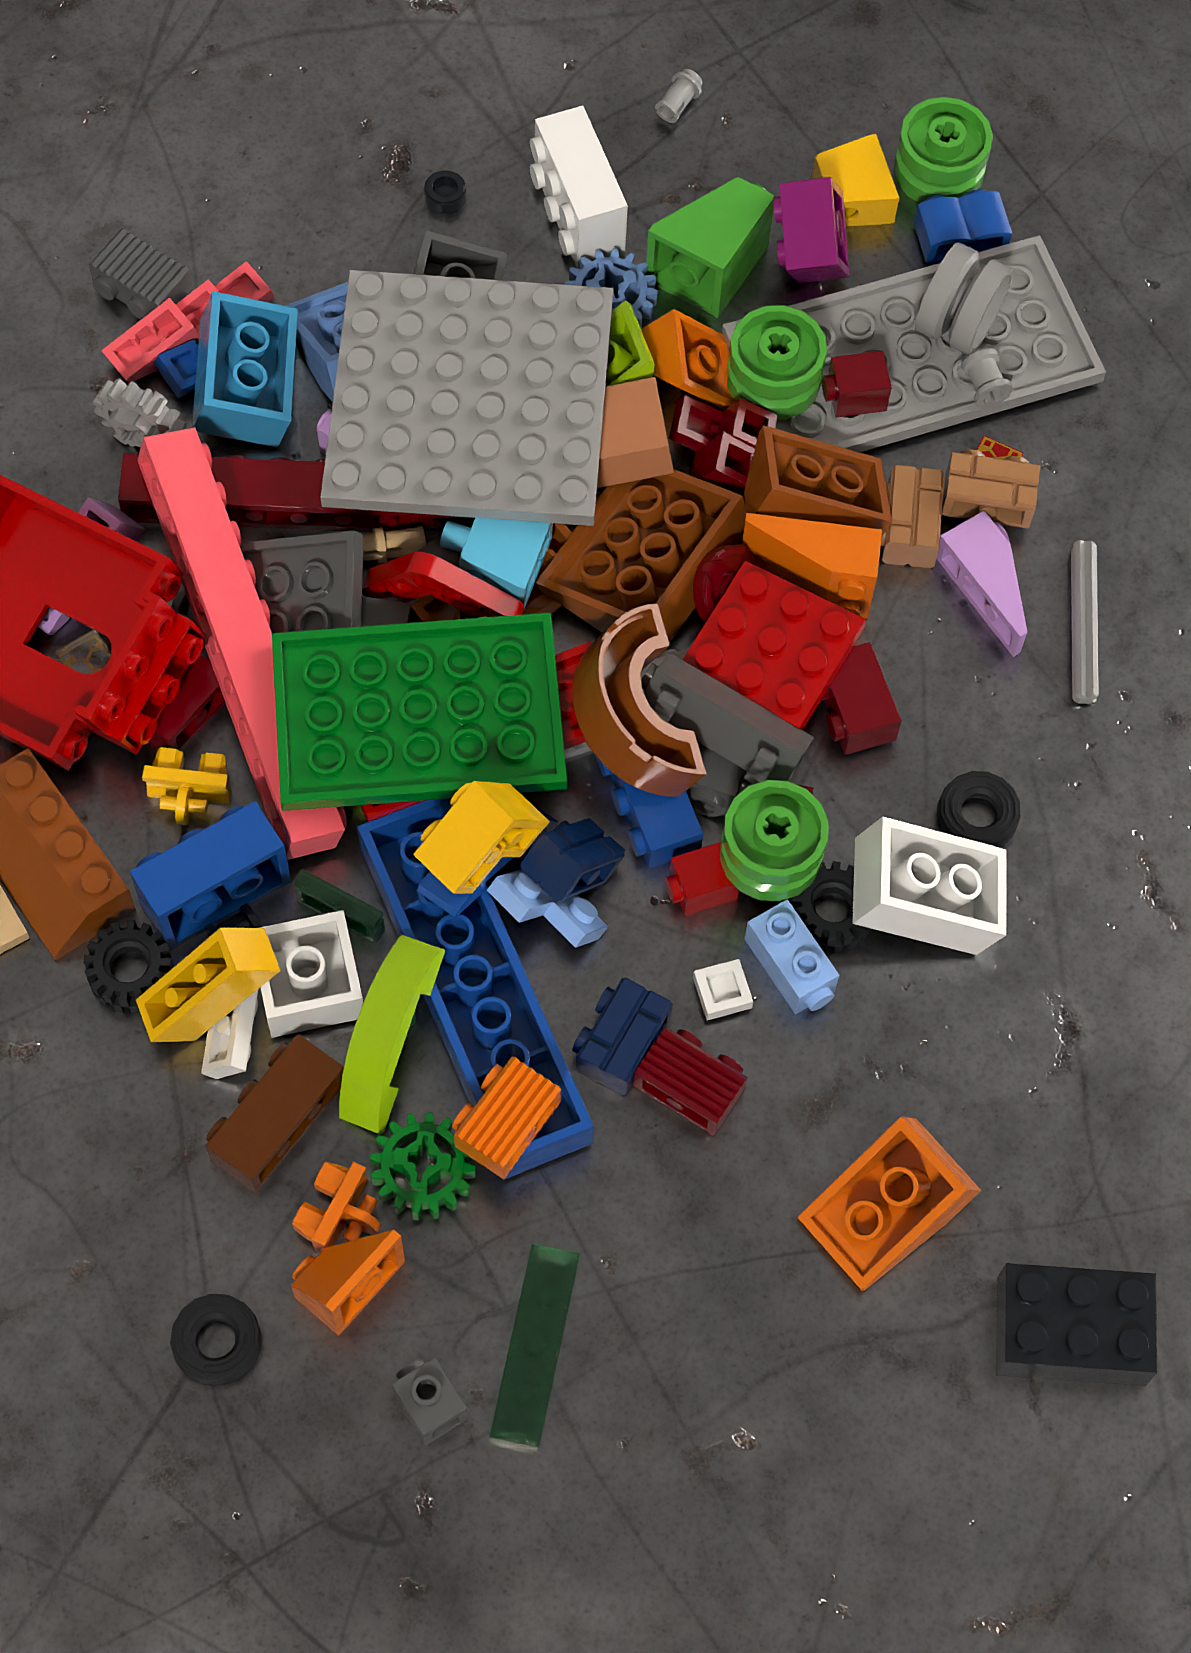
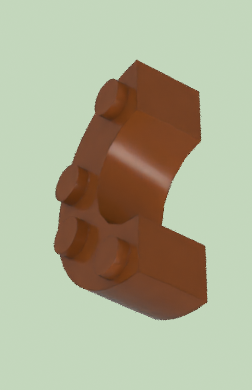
M648 604L623 614L583 653L577 664L573 679V706L586 744L609 770L628 784L645 792L661 796L679 797L704 777L706 771L694 731L678 729L662 720L649 706L642 691L641 670L647 667L670 646L658 604Z

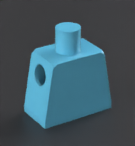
M475 517L472 527H468L448 520L442 532L440 546L460 552V569L515 597L524 604L525 609L552 539L553 523Z

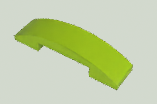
M401 935L384 959L363 1002L350 1040L340 1089V1119L375 1133L384 1134L399 1088L390 1085L420 994L431 995L445 949Z

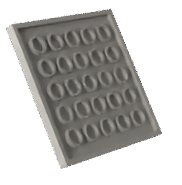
M350 270L320 497L322 507L594 526L613 288Z

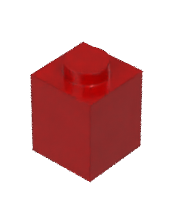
M721 842L671 858L669 876L664 878L665 886L673 904L680 903L685 917L738 899L739 890L726 877L720 862Z

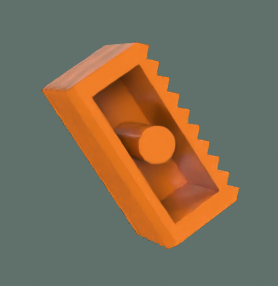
M513 1056L504 1068L496 1064L491 1069L481 1086V1089L485 1091L484 1095L475 1107L467 1103L459 1112L452 1125V1128L456 1130L454 1134L455 1147L503 1180L561 1102V1088L558 1085L553 1084L549 1079L544 1078L540 1073H536L533 1068L528 1067Z

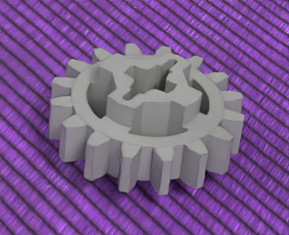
M116 379L114 383L107 380L93 401V405L96 406L94 413L104 418L101 423L115 430L113 436L125 445L129 444L132 447L138 446L141 448L144 437L184 430L187 426L186 422L178 419L180 415L178 410L169 409L166 406L168 400L157 391L152 392L149 388L143 390L133 381L127 386L121 379Z

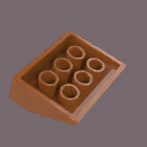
M673 469L674 473L607 486L596 500L594 526L578 525L535 584L543 593L602 633L628 611L648 604H658L668 642L670 643L696 607L693 600V581L699 563L714 548L723 545H740L743 540L746 519V507L743 496Z

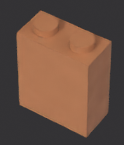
M652 377L605 387L597 488L674 473L656 378Z

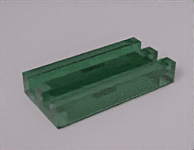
M301 869L294 879L293 884L297 902L321 915L344 910L349 930L373 943L378 942L385 931L382 911L304 869Z

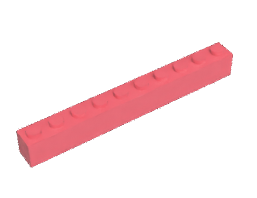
M196 428L144 437L137 461L173 560L184 573L181 582L197 626L206 634L203 642L268 821L285 846L287 860L336 848L347 825L343 807L282 811L272 632L269 627L271 621L270 611L264 599L259 600L255 589L256 576L250 560H244L240 549L241 535L239 527L234 520L230 521L225 509L227 504L225 490L221 482H215L212 474V457L209 447L206 443L201 444Z

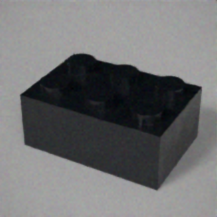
M1005 1264L997 1277L996 1376L1146 1386L1157 1374L1156 1273Z

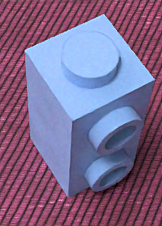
M788 899L747 922L745 941L795 1015L806 1008H809L811 1011L818 1010L834 998V992L840 975Z

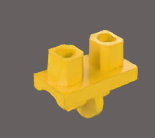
M160 747L152 766L144 765L142 779L147 785V796L160 798V809L175 811L177 825H187L191 813L207 814L208 804L230 806L232 791L227 774L225 755L206 752L201 754L198 771L183 770L185 760L183 752L173 748Z

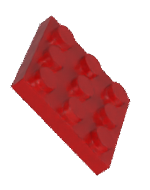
M744 561L684 656L683 661L793 726L803 730L864 630L866 619Z

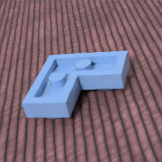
M522 870L497 876L487 889L519 923L543 915L575 948L598 940L608 928L598 917L596 908L589 901L575 895L556 902L541 888V882L535 883Z

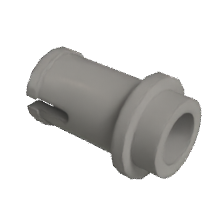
M690 69L676 72L672 77V85L660 101L655 104L656 113L669 123L677 122L680 114L689 102L701 95L703 82L700 76Z

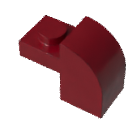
M684 395L676 402L669 439L697 451L719 434L725 432L755 447L762 426L775 428L778 415L742 398H739L722 412Z

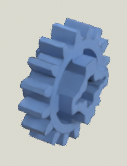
M613 249L610 257H604L603 253L597 250L595 251V260L592 262L584 256L581 257L580 269L571 267L569 270V281L565 282V285L613 288L612 310L625 300L628 301L633 308L641 329L642 318L651 320L653 306L657 303L655 275H647L648 264L643 262L637 266L634 265L635 254L632 253L628 254L625 259L619 258L618 249Z

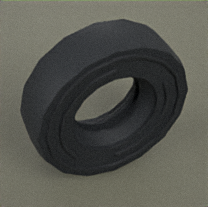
M970 771L957 776L944 788L937 805L938 823L943 833L999 848L1014 836L1021 819L1020 801L1014 788L1002 777L985 771ZM974 797L984 798L993 804L996 810V819L985 827L971 825L962 815V804Z
M211 1293L194 1299L180 1311L172 1325L170 1345L175 1362L186 1376L201 1384L223 1385L238 1380L251 1369L260 1353L262 1335L256 1316L244 1302L230 1295ZM213 1321H223L229 1324L235 1332V1344L231 1351L225 1356L211 1358L202 1354L196 1343L197 1335L201 1328Z

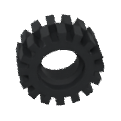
M832 861L830 869H826L825 862H822V866L813 884L798 896L792 897L790 903L823 952L825 953L826 946L833 947V954L841 953L845 945L848 950L855 948L858 940L863 941L867 937L869 929H871L853 924L854 866L849 864L847 870L844 871L840 869L841 862ZM836 893L846 898L850 904L851 913L840 922H829L818 915L815 909V901L823 894Z
M127 920V927L121 928L117 921L110 924L113 930L107 934L103 928L96 933L99 939L97 943L90 940L87 945L89 955L84 954L83 963L86 968L84 971L95 997H99L101 1004L107 1008L112 1004L115 1012L123 1013L124 1008L129 1007L132 1014L139 1013L136 999L174 967L168 945L158 930L153 933L151 925L144 922L141 928H139L135 920ZM125 952H137L147 959L145 973L142 977L132 982L119 981L111 974L113 961Z

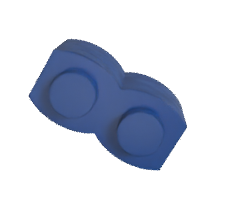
M977 189L968 192L960 198L940 195L929 197L924 202L918 204L913 221L927 264L941 263L947 252L957 242L981 252L1009 244L1012 237V231L1000 194L996 191Z

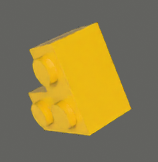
M473 781L463 785L453 795L450 801L452 807L442 820L438 819L426 828L420 838L423 843L413 855L453 894H469L476 890L502 857H521L550 821L511 784Z

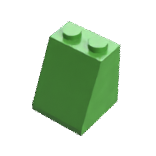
M736 177L654 223L648 230L647 275H655V286L719 318L769 246L775 195L769 193L759 184L750 183L740 177Z

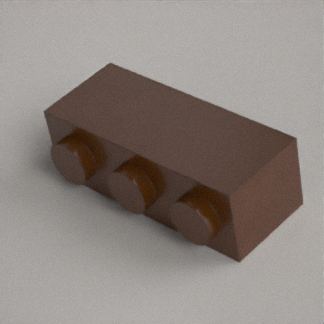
M299 1034L289 1045L285 1042L275 1050L268 1062L270 1067L259 1082L254 1079L246 1085L238 1097L237 1103L239 1106L228 1119L221 1117L210 1129L206 1138L208 1143L205 1147L210 1160L255 1194L341 1089L344 1066Z

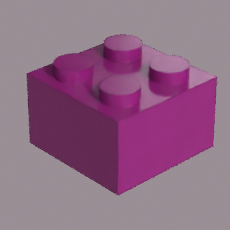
M831 177L779 183L780 196L774 197L773 200L775 220L777 223H782L783 240H777L779 265L785 266L787 273L799 283L850 277L842 190Z

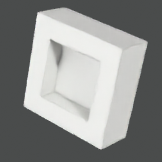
M739 959L694 971L693 980L706 1020L752 1009L753 999Z

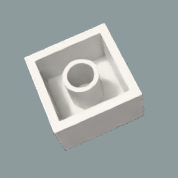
M344 910L260 927L265 928L281 970L261 986L271 1038L357 1020L363 1005V997Z

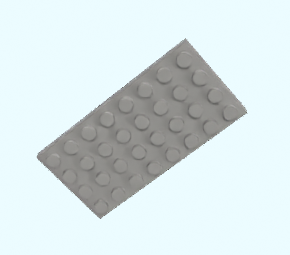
M1038 235L978 252V271L985 263L992 259L1012 267L1014 271L1010 287L999 313L982 344L976 350L992 348L998 352L1000 357L998 366L1004 379L1010 380L1013 391L1006 400L994 406L980 407L977 405L974 398L976 390L972 380L964 375L961 368L962 362L968 355L950 347V328L937 339H933L915 330V321L920 305L940 265L939 263L788 306L806 313L818 323L823 331L827 347L823 375H828L831 357L883 350L892 389L887 411L835 418L832 401H825L821 384L816 401L804 413L787 420H777L775 429L860 453L1103 382L1106 371L1041 236ZM742 319L722 325L721 334L724 335L728 349L736 324Z

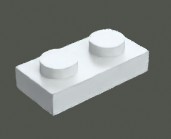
M258 990L208 1030L201 1074L219 1079L246 1071L247 1062L251 1055L250 1041L253 1021L258 1009Z

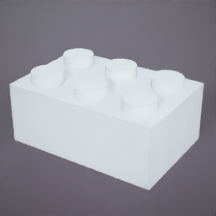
M584 106L535 119V137L530 139V148L535 163L530 165V174L535 188H542L546 196L544 198V206L550 222L556 221L559 226L558 237L564 255H571L578 269H580V258L584 256L592 262L595 260V251L600 250L604 257H610L613 249H618L619 258L625 256L628 205Z
M881 817L855 837L853 924L977 955L1006 936V849L891 818Z

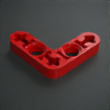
M412 552L370 568L362 586V594L365 597L379 599L384 596L398 598L404 603L430 594L474 618L522 615L524 610V604L515 597L453 564L425 552Z

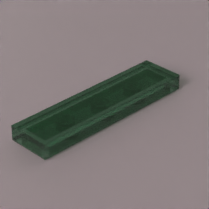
M536 1244L531 1245L489 1441L539 1451L580 1253Z

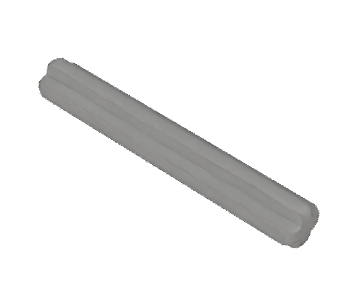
M1077 540L1073 543L1071 549L1072 699L1078 704H1093L1099 695L1097 545L1091 540Z

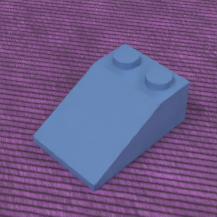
M348 282L285 305L298 309L296 345L320 388L332 402Z

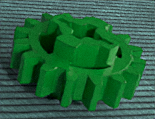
M427 1112L424 1122L417 1123L412 1113L407 1114V1126L403 1128L394 1121L390 1122L391 1137L387 1138L378 1135L376 1138V1145L382 1153H372L369 1158L371 1166L379 1168L370 1174L372 1185H384L378 1192L381 1202L383 1203L394 1198L393 1209L397 1215L403 1212L406 1206L412 1208L413 1220H419L422 1210L429 1209L432 1217L438 1219L439 1206L443 1204L452 1211L456 1210L457 1201L455 1194L468 1197L470 1185L464 1179L476 1178V1166L468 1164L467 1162L473 1159L455 1147L454 1134L451 1133L452 1119L447 1117L439 1126L434 1124L433 1112ZM416 1138V1140L409 1144L407 1147L399 1148L407 1141ZM436 1140L445 1144L453 1153L454 1158H451V1154L442 1153L436 1145ZM427 1150L430 1165H427L425 1173H422V1180L419 1182L416 1167L420 1165L421 1159L424 1158V1152ZM391 1174H395V1178L404 1179L410 1186V1192L398 1186ZM441 1183H442V1184H447V1185H446L444 1188H442L441 1190H439V1191H437V1192H435V1193L429 1194V1192H431L433 1189H435V1188H436L437 1186H439Z

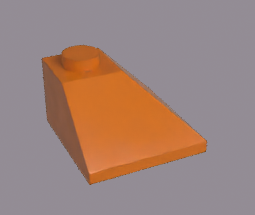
M675 309L641 329L655 363L654 376L724 411L735 402L727 386L726 373L729 349L723 334Z
M393 1229L324 1248L316 1258L313 1255L308 1256L292 1275V1278L295 1280L291 1284L294 1298L339 1336L405 1263L401 1235Z

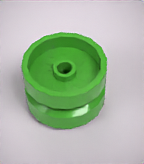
M949 97L927 99L912 107L903 119L893 169L897 184L911 199L921 203L932 196L940 195L960 198L970 191L980 189L993 138L987 118L978 108L966 101Z
M785 305L764 306L749 312L739 321L730 340L726 373L728 390L734 401L742 398L778 415L777 420H787L804 413L816 401L822 384L823 368L827 356L826 337L818 323L803 311Z
M766 780L744 789L733 799L724 819L720 843V862L726 877L740 892L758 900L782 901L801 894L813 884L822 866L824 852L828 843L829 821L822 804L807 789L789 781Z

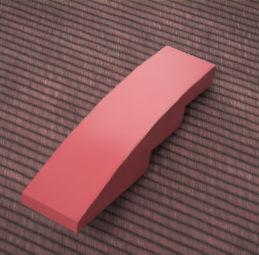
M246 261L215 286L208 279L177 304L171 298H168L101 351L129 384L131 381H136L158 371L154 363L159 354L193 339L198 345L200 318L212 291L268 303L275 296L269 286Z

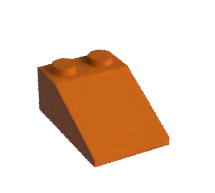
M746 513L742 545L750 548L748 550L754 555L761 557L766 564L768 572L866 620L868 619L878 576L881 529Z
M901 1116L797 1218L860 1290L865 1291L944 1227L982 1190L916 1118Z

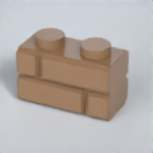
M973 449L963 450L960 453L952 452L945 476L942 515L970 519L985 511L993 522L1029 528L1036 509L1040 465L1031 464L1028 460L1019 456H1009L1005 459L985 457L982 452Z
M895 465L891 468L889 481H885L892 523L881 537V546H883L882 561L884 564L901 566L909 564L911 567L929 569L935 566L939 552L945 475V472L942 470L929 468L917 470L916 467Z

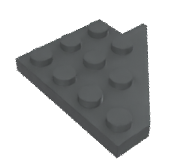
M345 531L241 543L240 549L244 560H250L255 571V589L259 600L264 599L268 605L271 618L269 627L272 633L361 627L363 534L357 531Z

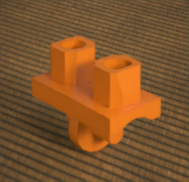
M327 1161L324 1162L316 1177L314 1187L316 1190L332 1197V1202L326 1212L304 1202L292 1222L293 1229L312 1242L315 1253L320 1254L324 1248L334 1246L346 1223L349 1226L342 1237L346 1242L358 1239L362 1231L375 1235L380 1229L381 1223L371 1215L378 1203L375 1198L365 1195L359 1207H356L369 1183V1180L364 1176L367 1171L366 1167L354 1161L349 1169Z

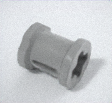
M992 348L978 350L970 354L961 364L964 375L972 380L976 390L974 398L980 407L997 405L1006 400L1013 391L1010 380L1004 379L998 366L1000 361L998 352Z

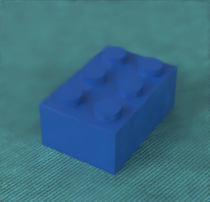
M256 801L245 807L236 806L231 808L221 816L220 821L204 830L195 829L188 832L174 847L163 853L155 852L147 855L138 862L136 868L129 871L141 908L154 929L158 930L163 936L169 951L205 932V925L209 923L217 925L240 912V906L245 903L250 906L291 883L285 846Z

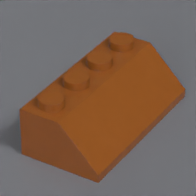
M29 748L0 765V882L54 960L57 961L96 936V933L102 928L104 930L109 928L111 923L120 921L136 909L129 888Z

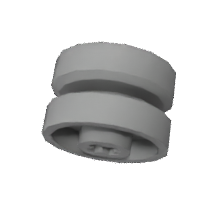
M957 242L945 255L928 286L916 317L915 330L933 339H937L950 328V347L969 356L980 347L995 321L1007 295L1014 271L1012 267L995 259L985 263L978 271V251Z

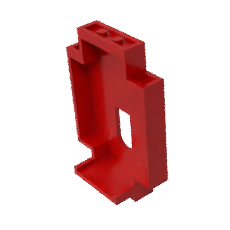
M0 475V736L24 749L29 748L32 753L66 771H69L72 764L83 756L91 732L137 755L142 745L147 744L152 739L156 731L157 719L166 704H170L177 696L182 676L189 664H193L199 658L203 649V640L206 634L192 620L176 613L167 604L177 595L184 573L169 557ZM49 607L108 637L112 647L111 657L101 670L92 674H83L27 646Z

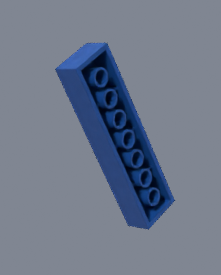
M448 798L425 800L357 826L360 849L398 938L401 935H405L445 949L431 995L423 994L469 1103L475 1107L485 1093L481 1086L488 1073L496 1064L504 1068L512 1056L561 1088V1102L526 1148L524 1154L520 1156L513 1169L509 1171L505 1178L507 1179L593 1144L594 1125L491 894L487 891V885L485 884L482 894L456 918L417 892L419 884L429 873V870L413 854L423 843L420 838L426 828L434 821L442 820L451 809Z

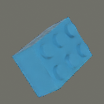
M212 291L200 318L192 428H196V431L200 433L273 447L279 446L291 422L297 308Z

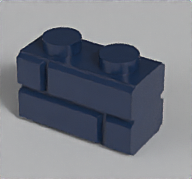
M590 818L572 824L565 820L557 825L553 831L547 832L543 829L526 850L528 853L521 862V870L535 883L541 882V888L556 902L563 901L606 883L625 856V849L612 837H604L605 831Z
M622 977L615 990L608 986L601 995L595 1012L600 1014L597 1022L592 1029L584 1026L573 1045L572 1052L577 1054L575 1069L580 1074L602 1083L605 1087L622 1096H626L633 1085L634 1073L637 1067L641 1064L647 1052L670 1020L673 1003L653 991L646 990L645 987L626 977Z

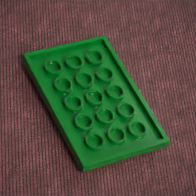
M551 613L272 633L282 811L452 798L463 785L473 781L508 783L519 793L567 789Z

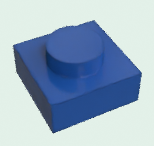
M194 339L159 354L154 363L177 398L195 391L198 345Z

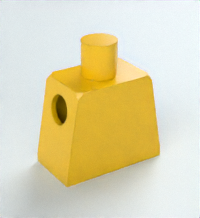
M871 134L821 152L814 157L811 179L831 177L842 190L846 226L882 225L895 222L899 195L876 134Z

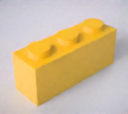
M219 928L139 996L136 1002L150 1042L196 1041L281 970L265 928Z

